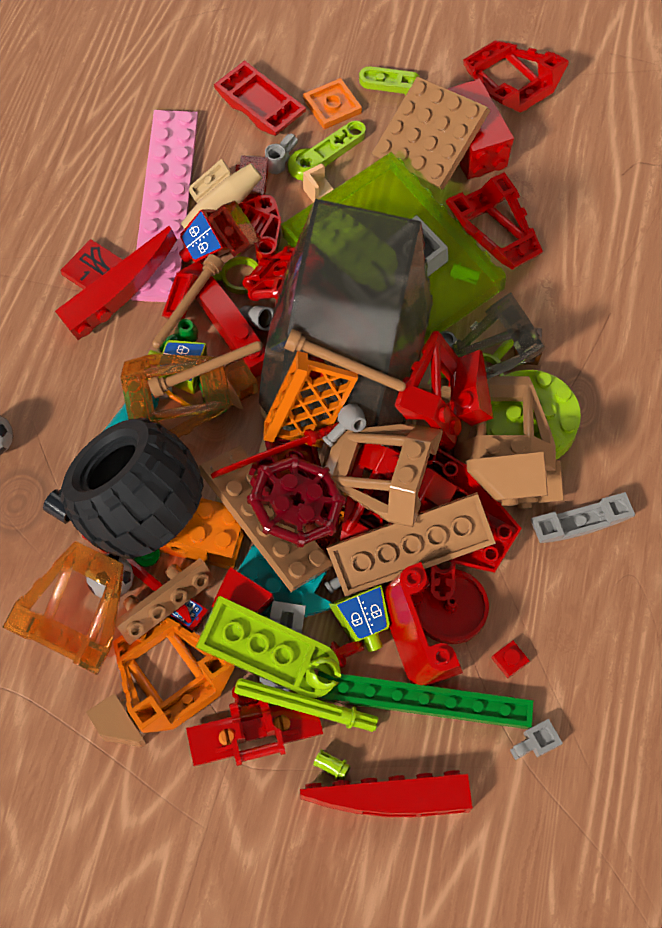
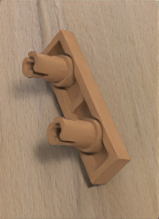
M201 558L184 570L177 564L170 565L166 570V575L170 580L141 602L134 595L128 596L124 600L123 606L128 612L113 623L129 645L216 581Z

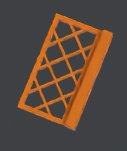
M297 351L264 421V440L274 442L275 438L279 437L293 441L304 437V431L307 429L314 431L333 425L358 380V374L308 360V353ZM312 370L322 373L323 376L312 380L309 374ZM343 378L348 380V382L336 386L333 380ZM325 383L330 385L331 389L319 392L316 387ZM311 388L314 394L303 398L300 392ZM333 395L337 396L338 401L327 404L324 398ZM319 400L322 405L321 407L311 410L307 405ZM301 406L305 410V412L294 415L291 411ZM323 413L328 414L329 418L318 421L315 417ZM308 418L313 422V424L304 427L299 423V421ZM294 424L297 429L288 431L284 430L283 427ZM316 440L315 445L312 446L321 448L324 440Z

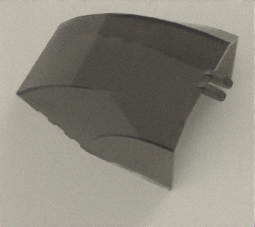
M315 199L285 269L272 315L259 392V404L267 415L297 353L296 350L291 352L284 349L292 329L301 332V335L306 337L305 340L401 381L405 377L411 376L413 363L420 361L423 355L421 350L425 345L433 305V296L430 295V278L427 276L428 263L424 256L425 243L421 221ZM308 353V358L317 357L315 355ZM324 360L327 365L334 366V367L341 368V369H345V368H343V367H341V366H338V365H336V364H333V363H331V362H329V361ZM358 374V380L344 406L357 404L362 409L366 420L365 428L406 424L407 421L395 407L399 391ZM343 378L333 380L336 386L348 382V380ZM328 383L316 386L319 392L331 389ZM311 388L300 392L303 398L314 394ZM336 395L324 398L327 404L338 401ZM319 400L307 404L311 410L322 406ZM302 406L291 410L294 415L305 412ZM327 413L315 416L318 421L329 418ZM310 418L299 421L302 427L313 424ZM294 424L283 427V429L289 431L297 429Z

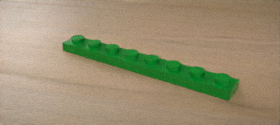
M318 671V676L338 682L326 695L315 698L320 701L521 729L532 728L534 700L341 674V678H333Z

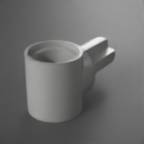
M287 134L280 144L267 146L265 149V165L268 172L279 174L284 171L285 163L290 157L289 152L298 143V139L294 134Z

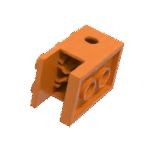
M201 498L196 512L185 528L159 549L161 553L194 561L201 558L206 564L226 569L230 567L235 569L246 533L223 503Z

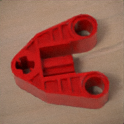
M261 195L244 201L221 219L234 245H236L244 232L252 240L254 238L257 239L261 232L255 245L257 262L260 259H267L278 253L282 234L281 217L276 200L271 195Z

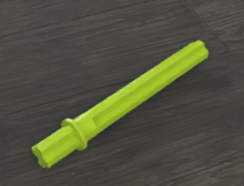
M240 678L235 686L236 694L345 724L346 728L349 729L353 726L373 732L377 728V716L356 711V707L353 706L351 708L338 706Z

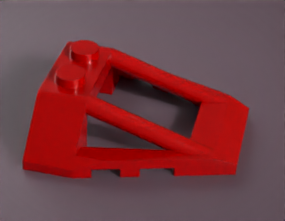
M496 40L463 59L467 72L473 80L481 79L492 99L520 113L552 94L569 64L567 59L553 52L547 51L545 54H540L534 48H529L528 51L521 50L515 44ZM517 57L537 62L538 76ZM506 58L531 82L519 90L505 82L498 86L483 71Z
M505 172L490 178L480 189L466 196L463 192H460L445 201L448 209L465 231L504 266L513 270L543 252L534 229L529 228L525 217L528 215L525 207L521 208L518 198L520 195ZM506 199L521 229L500 213L495 206ZM487 212L518 240L501 248L472 224L470 220Z
M433 331L421 350L423 356L420 361L414 362L411 367L413 371L411 376L404 378L403 382H405L406 388L404 391H399L395 407L406 419H424L430 427L442 429L443 433L438 448L448 453L455 446L457 436L461 433V419L456 414L453 394L459 357L440 332ZM430 361L431 393L418 388ZM441 372L449 381L450 403H445L442 399Z
M363 443L357 454L351 477L362 478L365 469L371 472L369 479H380L384 476L392 480L400 453L379 444ZM426 467L417 495L421 502L420 508L424 500L432 504L431 508L450 502L457 487ZM363 489L362 493L370 497L374 492L373 489ZM347 496L340 541L371 530L358 523L365 507L361 506L358 502L355 505L356 501Z

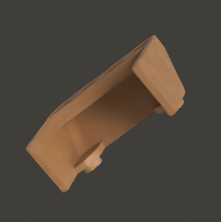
M544 452L466 461L467 472L496 501L501 502L502 506L517 505V509H530L534 503L564 501L561 461H556V471H546Z

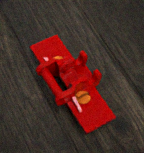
M260 700L258 703L239 707L237 702L230 703L229 707L232 717L186 728L194 767L235 757L236 765L240 766L244 761L276 753L284 755L286 754L284 744L323 735L319 717L278 705L269 707L267 702ZM273 735L276 737L277 742L239 751L238 746L241 743Z

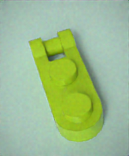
M370 66L360 71L359 83L367 89L403 93L406 95L419 75L410 71Z

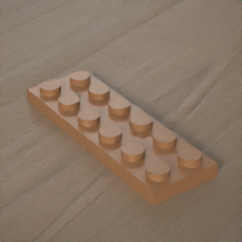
M241 445L201 464L199 469L202 477L290 592L332 567V562L316 541L305 544L303 548H297L296 544L270 534L265 535L262 532L263 528L252 506L247 503V496L250 495L253 488L250 484L252 476L248 474L252 463L212 479L211 473L249 457ZM263 505L270 520H273L274 512L272 508L270 509L268 505ZM280 523L277 525L287 530L295 532V529L288 527L286 525Z
M476 492L418 513L414 528L389 523L328 545L327 551L346 597L389 582L405 568L422 562L425 569L496 543Z

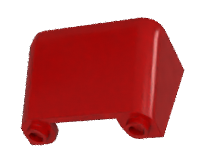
M422 562L408 566L383 589L390 630L406 675L411 684L429 686L460 675L463 671L456 653L450 645L445 643L435 644L430 647L428 645L414 607L423 603V591L431 586Z

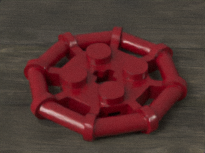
M291 454L288 458L269 465H261L258 468V475L250 495L247 496V503L252 506L263 528L262 532L265 535H273L296 544L297 548H303L307 543L327 535L333 536L336 533V524L342 507L346 504V498L341 495L327 466L321 467L298 458L296 454ZM297 468L316 477L312 480L299 475ZM290 469V474L284 475L283 478L278 479L273 475ZM321 481L326 487L330 497L323 496V490L321 486L318 485ZM266 482L273 487L270 496H262ZM290 497H299L303 504L299 503L298 506H294L293 500ZM263 505H268L270 509L272 508L274 512L273 520H270ZM323 506L331 507L327 520L320 516ZM279 523L295 529V532L277 525ZM307 524L318 526L316 529L303 532V528Z

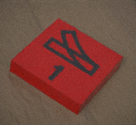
M90 239L60 271L62 276L80 288L85 289L123 259Z

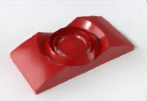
M245 60L214 84L216 91L233 109L242 111L258 129L274 136L278 135L306 112L305 106Z

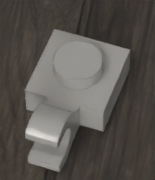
M547 719L526 730L523 734L527 740L513 746L510 752L515 760L531 751L538 758L563 743L550 720Z

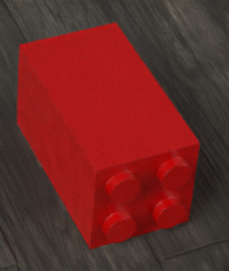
M481 79L447 88V90L487 106L490 110V113L459 163L467 180L481 177L489 172L500 171L507 167L514 137Z

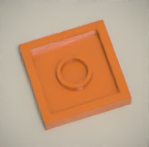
M341 78L303 94V100L324 130L362 114L361 105Z

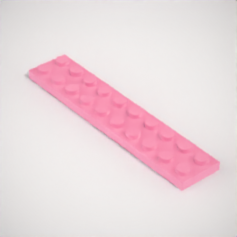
M154 110L136 250L168 226L172 228L177 241L151 278L131 298L132 301L167 302L176 273L182 270L183 260L179 255V251L184 248V243L180 238L184 228L181 222L188 215L189 186L192 180L198 112Z

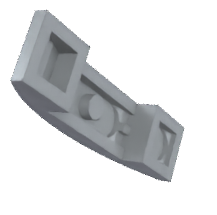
M626 492L602 498L599 503L560 514L552 512L531 518V522L539 543H548L602 530L634 517L635 513Z

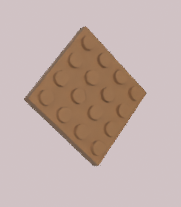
M417 77L373 150L372 155L428 184L444 190L490 110L487 106Z

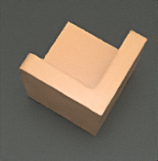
M323 164L303 172V189L315 205L334 196V189L325 178V167Z

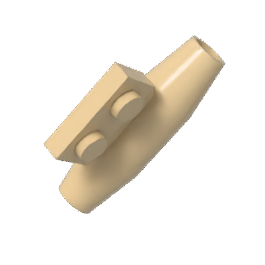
M222 159L219 160L189 186V192L197 204L181 222V225L185 229L201 209H215L219 218L222 219L249 195L263 177L251 163L232 174L227 164Z

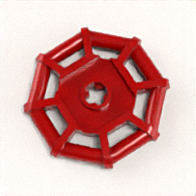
M307 244L302 247H291L288 245L282 251L269 258L260 259L251 274L244 277L242 284L248 291V298L252 301L266 298L280 300L283 298V295L303 285L308 286L311 283L310 279L317 270L323 268L325 258L319 254L318 247L315 244Z

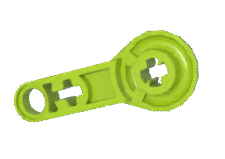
M351 121L314 147L295 151L289 157L287 163L289 173L297 180L303 181V172L319 164H323L326 168L331 162L364 140L366 133L365 125L360 121ZM353 129H359L361 133L359 135H353L350 131Z

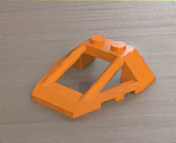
M169 617L163 619L130 645L122 635L113 641L117 664L122 678L121 683L126 696L127 711L142 733L177 728L221 695L235 668L233 664L200 649L197 650L205 655V657L197 661L182 639L195 648L200 635L184 629L181 624ZM168 638L196 679L163 701L135 659ZM132 676L147 696L142 702H140Z

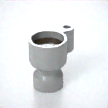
M245 305L240 309V313L248 324L255 329L278 333L283 329L281 323L275 322L276 314L270 307Z

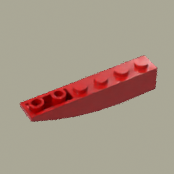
M460 770L446 771L444 776L433 777V773H420L416 775L415 779H405L404 775L388 777L389 781L378 782L377 778L361 779L360 784H350L349 780H340L333 782V786L322 787V783H309L305 785V789H300L301 800L360 815L416 818L469 813L473 809L468 774H460Z

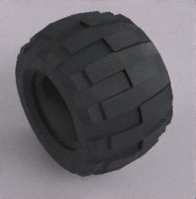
M138 418L122 421L107 428L79 452L64 476L60 499L74 527L92 545L114 556H121L123 559H133L158 550L185 528L198 508L204 483L200 469L190 450L175 434L160 424L151 422L149 419Z

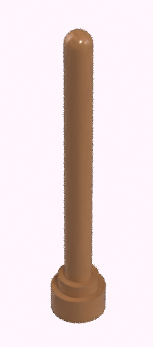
M213 254L207 256L203 262V272L152 341L154 348L162 346L209 278L219 274L222 270L224 263L219 257Z
M294 329L291 330L284 349L291 352L303 350L397 391L405 390V382L305 340L306 337L302 336L301 332Z
M260 341L253 342L165 379L164 377L159 378L156 376L148 380L150 390L155 398L163 396L166 391H169V387L262 350L263 344Z

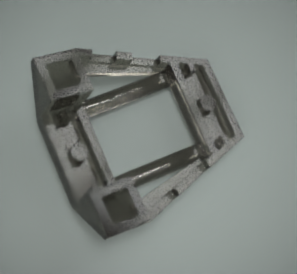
M511 292L491 305L485 311L487 316L480 323L475 322L470 327L472 331L462 341L458 339L451 346L456 355L461 357L513 339V345L519 355L486 367L487 379L527 363L548 349ZM498 319L507 329L505 332L471 344Z

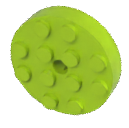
M519 370L504 375L530 377L554 439L556 459L560 458L572 446L580 425V406L573 391L562 380L543 371ZM491 401L494 418L486 421V435H524L523 401ZM533 411L534 437L541 439Z

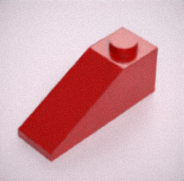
M477 350L458 358L453 393L456 414L458 418L470 426L494 418L482 350Z

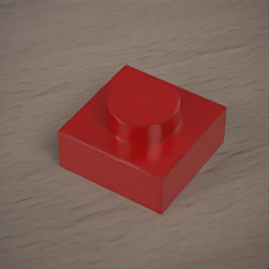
M514 640L491 657L507 679L530 662Z

